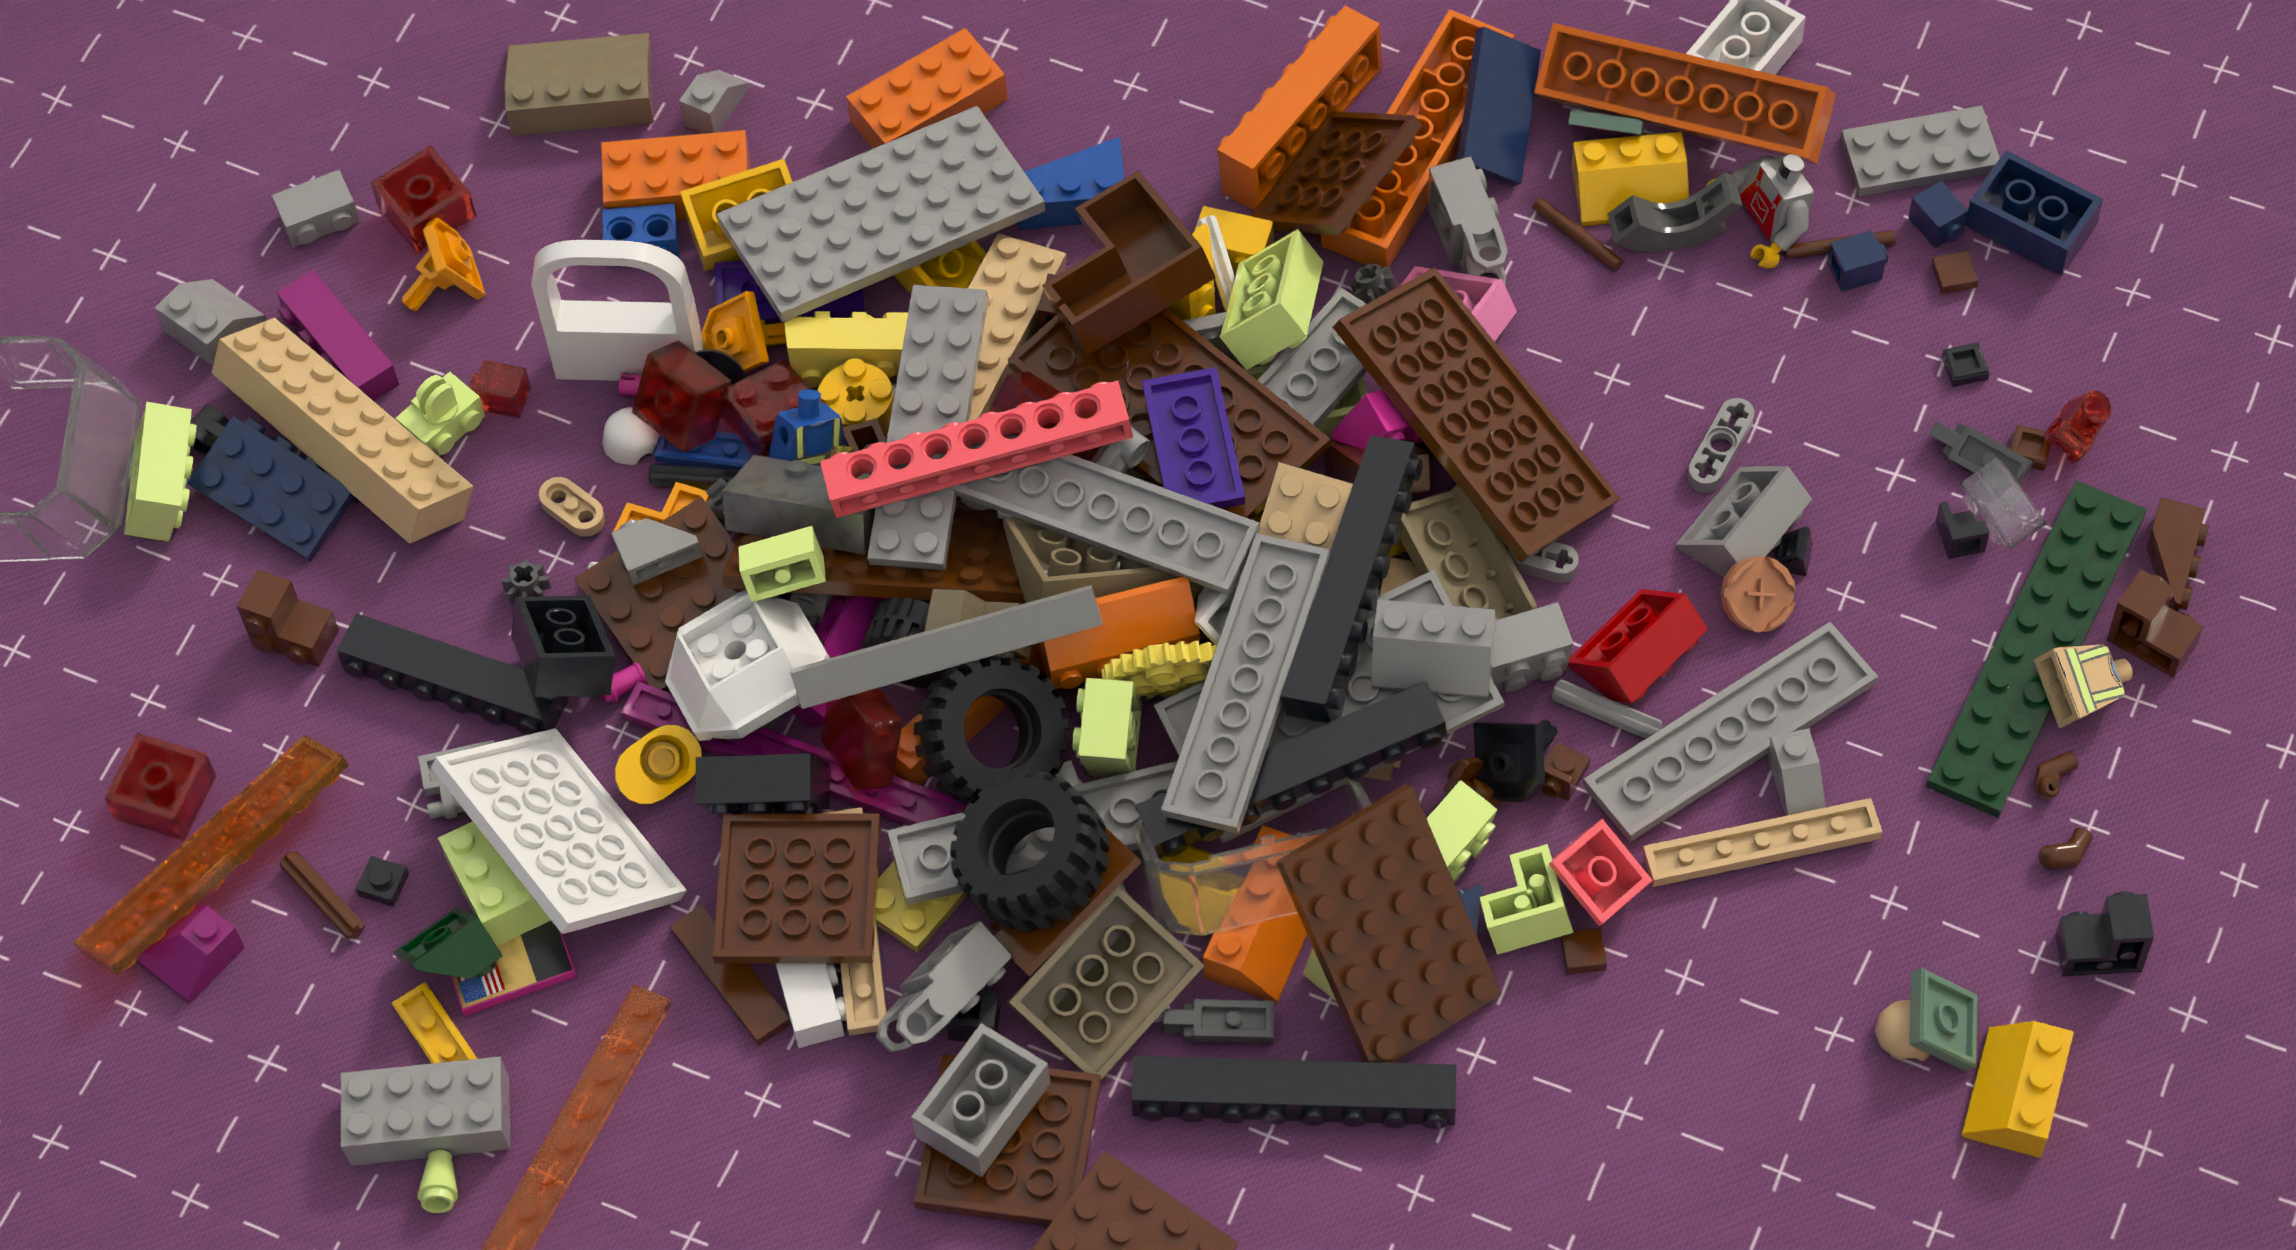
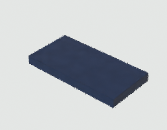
M1481 27L1476 29L1457 160L1471 156L1476 170L1482 169L1484 175L1511 186H1517L1522 183L1541 50L1489 28Z

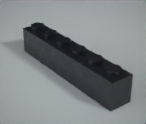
M358 613L355 614L336 650L343 669L353 677L363 678L365 676L377 680L386 688L392 690L401 688L410 691L421 700H436L447 704L451 709L459 713L469 711L481 715L483 719L492 724L500 725L504 723L516 727L518 731L525 735L554 729L568 702L567 696L555 699L534 697L524 669Z

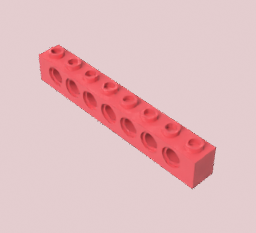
M1117 380L1110 383L1099 382L1088 389L1073 393L1062 392L1051 399L1036 403L1025 402L1014 409L999 413L988 412L977 419L963 423H948L940 429L926 433H911L904 439L893 442L874 443L867 449L856 452L837 453L831 456L830 459L820 461L830 503L836 518L1130 439L1133 438V433L1119 381ZM1086 413H1094V414H1095V415L1092 416L1091 418H1087V419L1080 418L1082 415H1084V414H1086ZM1049 423L1058 424L1057 426L1051 429L1043 428L1045 425ZM1020 433V435L1017 438H1006L1010 434ZM983 443V445L977 449H969V447L973 444ZM936 454H946L944 457L940 459H932V457ZM899 464H909L907 467L903 469H895V467ZM871 473L866 479H858L862 474Z

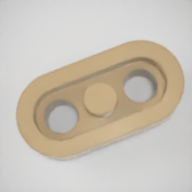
M554 477L545 481L540 487L539 499L543 510L574 534L589 537L597 534L603 528L605 515L600 502L569 479ZM558 498H564V499H565V500H564L563 502H561V503H555V502H554V501H555L556 499H558ZM586 518H591V519H592V520L589 521V522L581 523V521H582L583 519H586Z

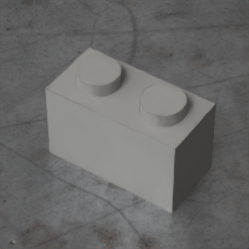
M340 169L272 195L278 216L292 248L301 244L311 243L317 238L336 231L345 230L351 225L360 222L355 203Z

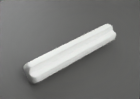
M1211 215L1199 219L1197 224L1198 228L1203 223L1209 226L1215 281L1224 310L1227 312L1235 275L1217 218Z

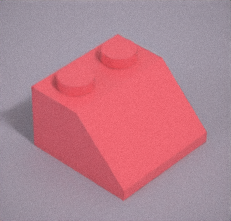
M1603 819L1580 834L1548 864L1598 926L1602 925L1652 881L1650 876Z

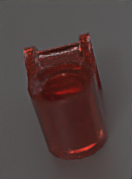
M2093 390L2068 400L2057 418L2047 428L2043 438L2048 443L2054 442L2067 454L2066 459L2071 464L2076 463L2091 449L2096 436L2110 417L2111 404L2104 393Z

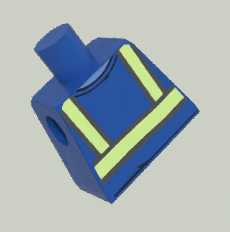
M812 389L800 391L798 393V408L781 411L776 416L769 454L770 458L787 461L801 460L810 465L821 466L820 461L830 459L831 456L837 453L846 452L842 419L829 406L821 403V393Z

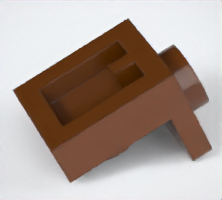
M1555 742L1544 761L1545 783L1540 790L1550 797H1560L1569 801L1589 768L1591 758Z
M1478 757L1464 758L1456 762L1448 773L1449 781L1443 791L1449 794L1461 780L1494 806L1498 812L1503 803L1492 796L1494 793L1493 789L1479 780H1474L1484 762Z

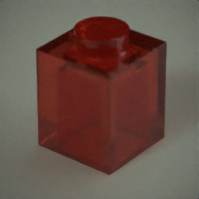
M484 360L479 373L475 372L471 379L470 389L480 396L484 411L520 418L530 393L531 385L526 368Z

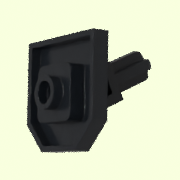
M1542 720L1539 723L1475 722V758L1478 757L1484 762L1476 776V780L1491 787L1494 791L1492 796L1499 801H1531L1545 783L1544 749L1558 734L1557 727L1551 725L1549 720Z

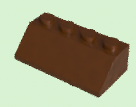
M1107 828L1105 833L1109 836L1110 849L1109 852H1104L1109 857L1106 872L1101 871L1100 873L1103 881L1097 891L1092 890L1088 898L1090 901L1083 908L1078 906L1072 911L1074 916L1064 922L1058 919L1054 921L1053 927L1042 930L1035 925L1033 931H1019L1016 927L1008 929L1000 926L995 920L990 922L989 925L993 928L990 931L992 935L1012 955L1011 959L1029 977L1142 863Z

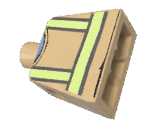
M2104 644L2057 647L2034 659L2059 729L2123 697L2125 691L2122 683L2132 678L2130 663L2124 658L2113 661L2109 648Z

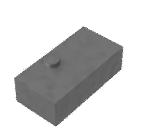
M753 455L723 489L725 530L770 538L813 526L820 547L864 555L869 551L876 507L836 518L829 500L821 466L810 465L801 460L787 461ZM862 474L858 479H866L870 475Z

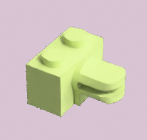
M448 372L443 378L434 375L426 379L416 391V397L411 400L412 404L395 419L436 455L440 456L449 452L455 442L465 433L477 428L485 417L480 396L455 375Z

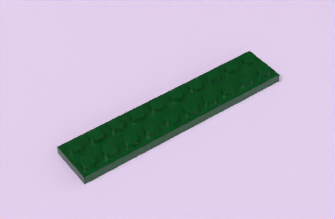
M2079 481L2075 482L1928 778L1926 788L1999 818L2052 709L2034 659L2057 647L2083 645L2145 518L2147 509Z

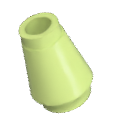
M434 1150L428 1154V1160L417 1197L421 1201V1206L428 1212H447L453 1208L454 1202L458 1199L452 1155L445 1150Z

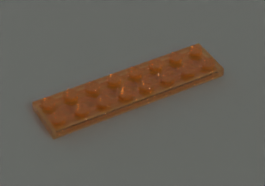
M304 735L73 943L81 953L116 976L122 970L128 969L144 950L151 944L161 940L166 931L175 922L191 913L196 903L210 891L218 888L224 882L225 877L237 866L247 862L258 847L267 839L277 835L289 819L296 813L306 809L311 800L320 791L333 784L349 764L340 753Z

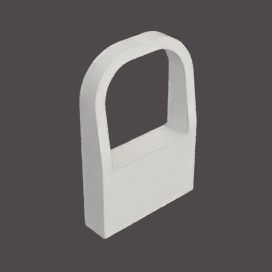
M615 240L561 241L545 246L537 252L534 259L531 285L556 379L619 381L622 373L652 375L653 372H660L661 376L667 377L668 382H674L675 372L680 362L689 354L705 349L694 295L685 266L671 252L650 244ZM576 265L627 266L642 269L657 276L665 283L671 303L562 300L552 273L558 269Z

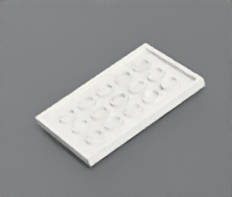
M556 728L435 758L431 769L562 934L679 902L684 897L687 891L686 888Z

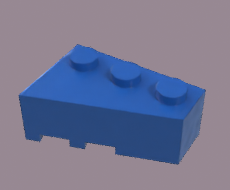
M1120 137L1025 171L1029 180L1044 199L1045 211L1020 221L1019 230L1081 225L1082 222L1075 208L1124 179Z

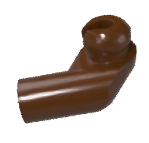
M2072 751L2045 761L2037 767L2034 789L2038 796L2043 799H2051L2059 794L2061 776L2078 768L2077 758Z
M2075 828L2068 843L2043 846L2038 854L2040 863L2055 870L2077 867L2093 838L2091 832L2084 828Z

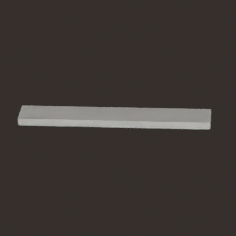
M1089 585L793 668L790 674L801 707L804 709L1103 625V620L1093 587Z

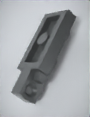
M1936 421L1929 435L1946 444L1942 453L1946 454L1947 458L2016 495L2034 463L1968 425L1964 426L1958 423L1953 431Z
M1194 999V1003L1184 1004V1010L1165 1009L1163 1011V1034L1183 1035V1040L1273 1044L1274 1002Z

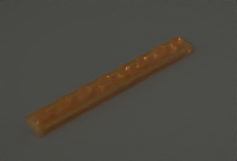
M633 985L482 1250L533 1249L669 1010L671 1004L668 998L638 985Z

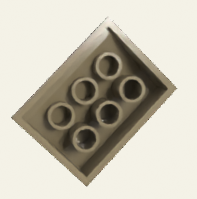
M642 33L509 46L505 76V107L512 136L654 123L650 34Z
M1004 517V530L1026 603L1092 585L1095 597L1099 598L1178 578L1175 575L1022 519Z
M1118 886L1041 966L1025 980L1005 1004L1084 1073L1099 1074L1102 1079L1205 965Z

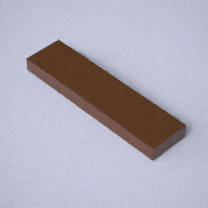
M703 905L695 908L669 926L671 933L758 1046L791 1025L789 1016L748 963H714L715 921Z

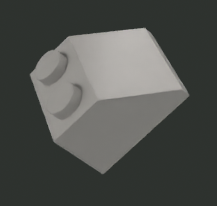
M213 279L180 283L155 307L163 331L212 366L220 338L266 320V316Z

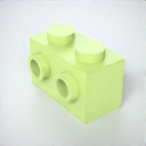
M813 526L738 547L740 574L751 602L826 582L824 556Z

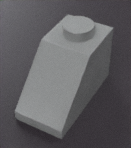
M721 70L696 75L679 100L684 126L702 134L720 132L750 88V82Z
M648 518L641 521H628L622 524L618 530L611 532L633 585L703 557L696 535Z
M1809 729L1771 736L1767 759L1785 816L1826 808L1820 762Z

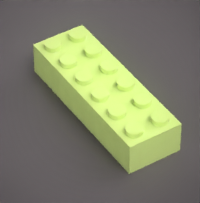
M1461 780L1427 817V821L1454 883L1464 872V865L1471 856L1474 858L1478 857L1490 841L1488 837L1496 828L1492 821L1497 809ZM1312 948L1303 975L1336 1001L1316 953Z

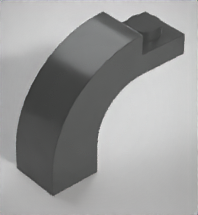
M1724 172L1698 193L1684 200L1671 203H1654L1632 195L1607 215L1614 244L1640 252H1663L1695 246L1727 230L1725 219L1740 209L1742 202L1735 176Z

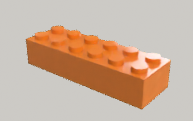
M1346 5L1336 16L1333 15L1327 20L1323 31L1316 39H1311L1306 44L1301 56L1294 63L1287 65L1278 82L1273 87L1265 90L1255 108L1251 112H1246L1230 136H1225L1219 143L1217 148L1219 175L1224 195L1254 211L1330 111L1345 112L1383 69L1381 30L1378 22Z

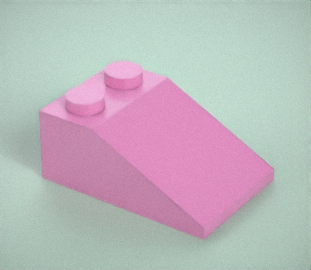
M1415 266L1401 285L1431 269ZM1437 270L1495 342L1517 312L1503 280Z

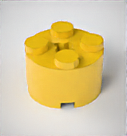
M857 358L849 359L845 364L830 371L818 387V391L821 393V403H825L840 415L843 427L877 418L886 438L894 401L892 385L887 375L878 367L864 363L861 359Z

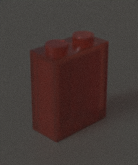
M880 688L827 702L821 741L855 790L891 787L903 720Z

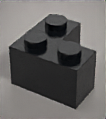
M2129 891L2118 892L2112 896H2106L2101 914L2089 915L2087 912L2077 911L2061 916L2056 931L2062 976L2142 972L2154 939L2147 894H2134Z

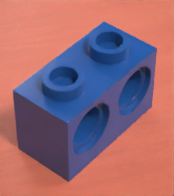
M675 203L602 209L603 240L633 241L650 244L667 250L680 259L679 222Z

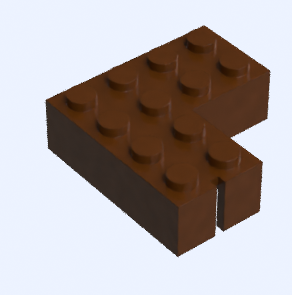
M1138 170L1075 208L1089 239L1099 251L1049 280L1042 287L1056 316L1088 356L1162 310L1167 309L1190 293L1200 289L1216 277L1202 246Z

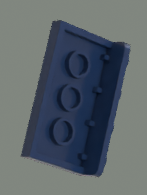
M232 416L187 484L307 560L312 561L351 501L358 503L359 500L340 481L325 473L310 457L306 455L302 459L293 452L296 450V447L285 439L277 436L273 441L264 435L267 429L248 417L245 422H242Z

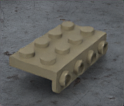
M1458 484L1450 491L1412 502L1408 513L1402 514L1400 520V539L1419 575L1422 576L1434 570L1453 606L1494 609L1496 620L1537 608L1533 595L1526 586L1503 541Z

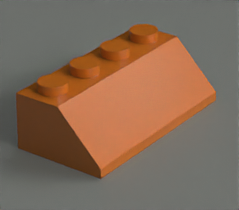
M1182 576L1096 598L1103 625L1038 643V648L1046 676L1055 685L1053 689L1055 690L1058 688L1071 689L1077 687L1082 682H1086V678L1103 679L1101 672L1104 669L1103 665L1110 664L1111 659H1120V654H1133L1134 649L1142 650L1149 645L1167 642L1170 645H1175L1180 641H1184V644L1199 641L1200 645L1199 627L1194 623L1196 612L1189 580Z
M1262 825L1204 953V978L1278 1004L1308 936L1276 864V861L1306 844L1300 838Z

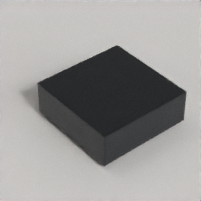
M1979 342L1943 349L1941 357L1952 387L1988 380L1990 372Z

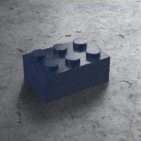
M2005 150L1971 198L1965 226L2062 275L2097 225L2103 198Z

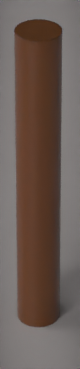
M1540 197L1535 201L1533 209L1611 270L1616 272L1622 266L1623 259L1544 198Z
M1894 230L1873 232L1878 243L1882 242L1884 246L1895 244ZM1851 236L1793 243L1784 251L1786 259L1828 254L1831 242Z

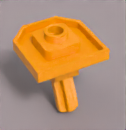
M439 218L430 221L423 229L429 250L415 267L421 274L402 297L403 304L416 312L437 286L445 290L453 284L476 300L484 297L486 293L469 245L455 229Z
M745 291L711 308L701 332L705 349L718 350L730 355L742 366L745 373L769 362L767 346L787 344L785 323L765 325V321L760 320L755 294L752 291Z

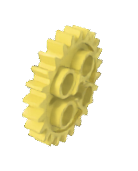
M1180 641L1175 645H1170L1167 642L1149 645L1142 650L1134 649L1133 654H1120V659H1111L1110 664L1103 665L1104 669L1101 670L1102 678L1134 682L1139 698L1147 696V699H1151L1156 695H1160L1163 698L1173 696L1206 680L1217 645L1211 646V642L1199 645V641L1184 644V641Z

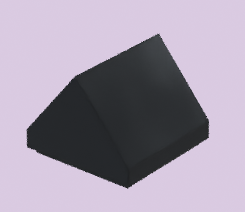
M1805 526L1784 534L1782 541L1777 546L1775 559L1785 566L1791 574L1807 576L1813 546L1810 528Z

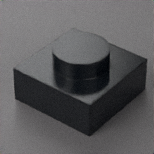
M371 856L356 886L357 895L394 907L409 876L408 869L405 866Z

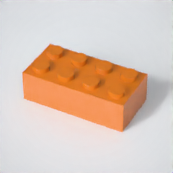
M964 28L846 96L851 124L870 147L874 149L975 106H978L984 114L1008 100L1004 72L970 32Z
M745 130L601 143L603 203L605 209L675 203L678 220H688L680 191L750 170V153Z

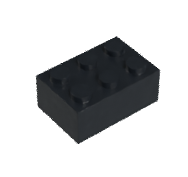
M591 596L515 597L511 637L534 697L555 699L562 696L593 698L598 695H611L615 653Z
M810 753L696 757V804L707 808L708 814L719 815V818L722 819L723 814H742V812L780 814V811L794 812V814H818V809H830V763Z

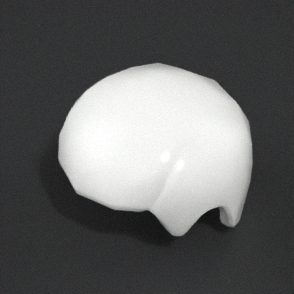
M627 407L616 411L606 421L602 445L605 454L616 463L636 465L642 456L654 453L661 431L657 420L645 409Z

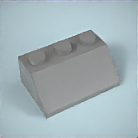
M1788 466L1739 467L1676 543V546L1686 555L1720 576L1725 577L1730 568L1743 558L1766 557L1771 550L1776 548L1782 541V536L1788 528L1802 517L1803 510L1812 498Z
M1377 599L1373 634L1371 688L1404 691L1427 681L1432 694L1489 699L1496 632L1495 610Z

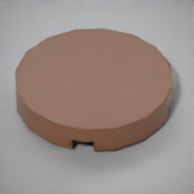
M1762 556L1743 558L1730 568L1723 579L1721 588L1722 607L1729 620L1740 629L1754 633L1772 631L1784 624L1794 609L1793 591H1796L1794 580L1788 569L1776 559Z

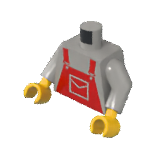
M1790 154L1777 158L1770 155L1748 162L1731 173V175L1735 176L1741 201L1771 243L1769 247L1761 244L1756 245L1750 254L1752 259L1762 260L1758 266L1766 269L1776 267L1780 259L1779 252L1782 249L1786 251L1809 227V211L1814 192L1801 173L1804 162L1796 155ZM1715 179L1710 180V181L1707 183V185L1710 184V183H1711L1712 181H1714Z

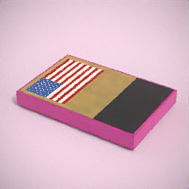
M552 921L498 945L497 947L503 956L495 961V968L486 975L479 978L474 976L471 979L450 976L464 1016L577 977L563 935Z

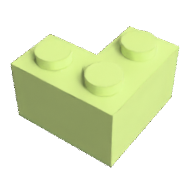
M1548 844L1509 855L1518 886L1480 897L1487 928L1497 955L1574 933L1559 878L1548 865L1552 860Z

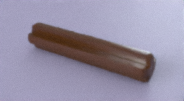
M290 851L285 854V857L280 861L281 869L346 939H356L365 928L360 918L299 852Z

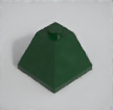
M455 907L393 951L398 960L416 970L469 979L474 976L476 978L482 977L492 971L496 966L495 961L503 956L479 918L459 907Z

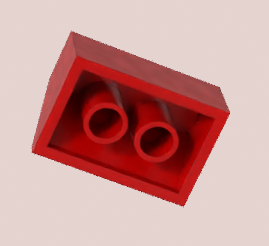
M1640 589L1570 656L1568 667L1608 699L1633 703L1644 697L1647 693V688L1657 678L1667 674L1672 669L1673 663L1683 653L1693 649L1698 643V638L1708 628L1686 594Z

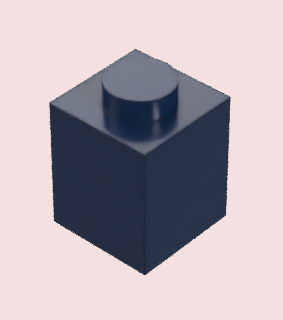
M1939 181L1912 197L1908 218L1933 247L1936 248L1945 242L1957 240L1964 233L1968 210L1942 181Z
M1872 230L1830 243L1827 264L1841 292L1882 280L1885 264L1888 263V254L1884 244L1877 242Z

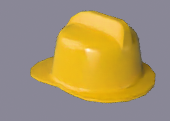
M664 725L654 729L628 747L619 756L615 767V780L619 790L629 800L639 804H653L664 799L696 774V757H701L699 742L688 729L678 725Z

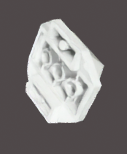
M744 589L678 629L665 682L699 741L711 740L712 738L739 739L800 704L790 674L791 669L829 659L830 657L798 603L776 597L751 602L747 590Z

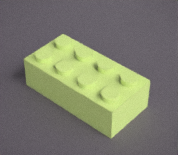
M1298 229L1238 265L1220 338L1246 370L1257 364L1262 366L1269 363L1278 352L1287 347H1297L1307 337L1323 260Z

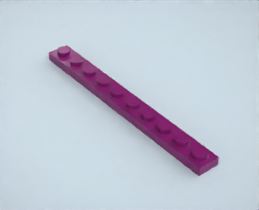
M639 681L636 683L621 711L623 720L652 731L664 725H678L688 729L695 736L672 693ZM760 727L739 739L712 738L711 740H698L701 749L720 756L808 753L815 755L830 763V797L862 807V809L873 813H880L881 816L906 825L962 813L968 806V804L955 801L951 796L764 727Z

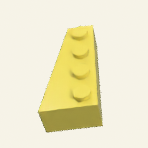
M815 311L814 317L796 316L784 321L794 388H815L820 386L822 380L830 371L853 358L861 359L864 363L878 367L888 378L898 375L908 313L886 312L882 318H874L866 314V312H852L849 318H830V311Z

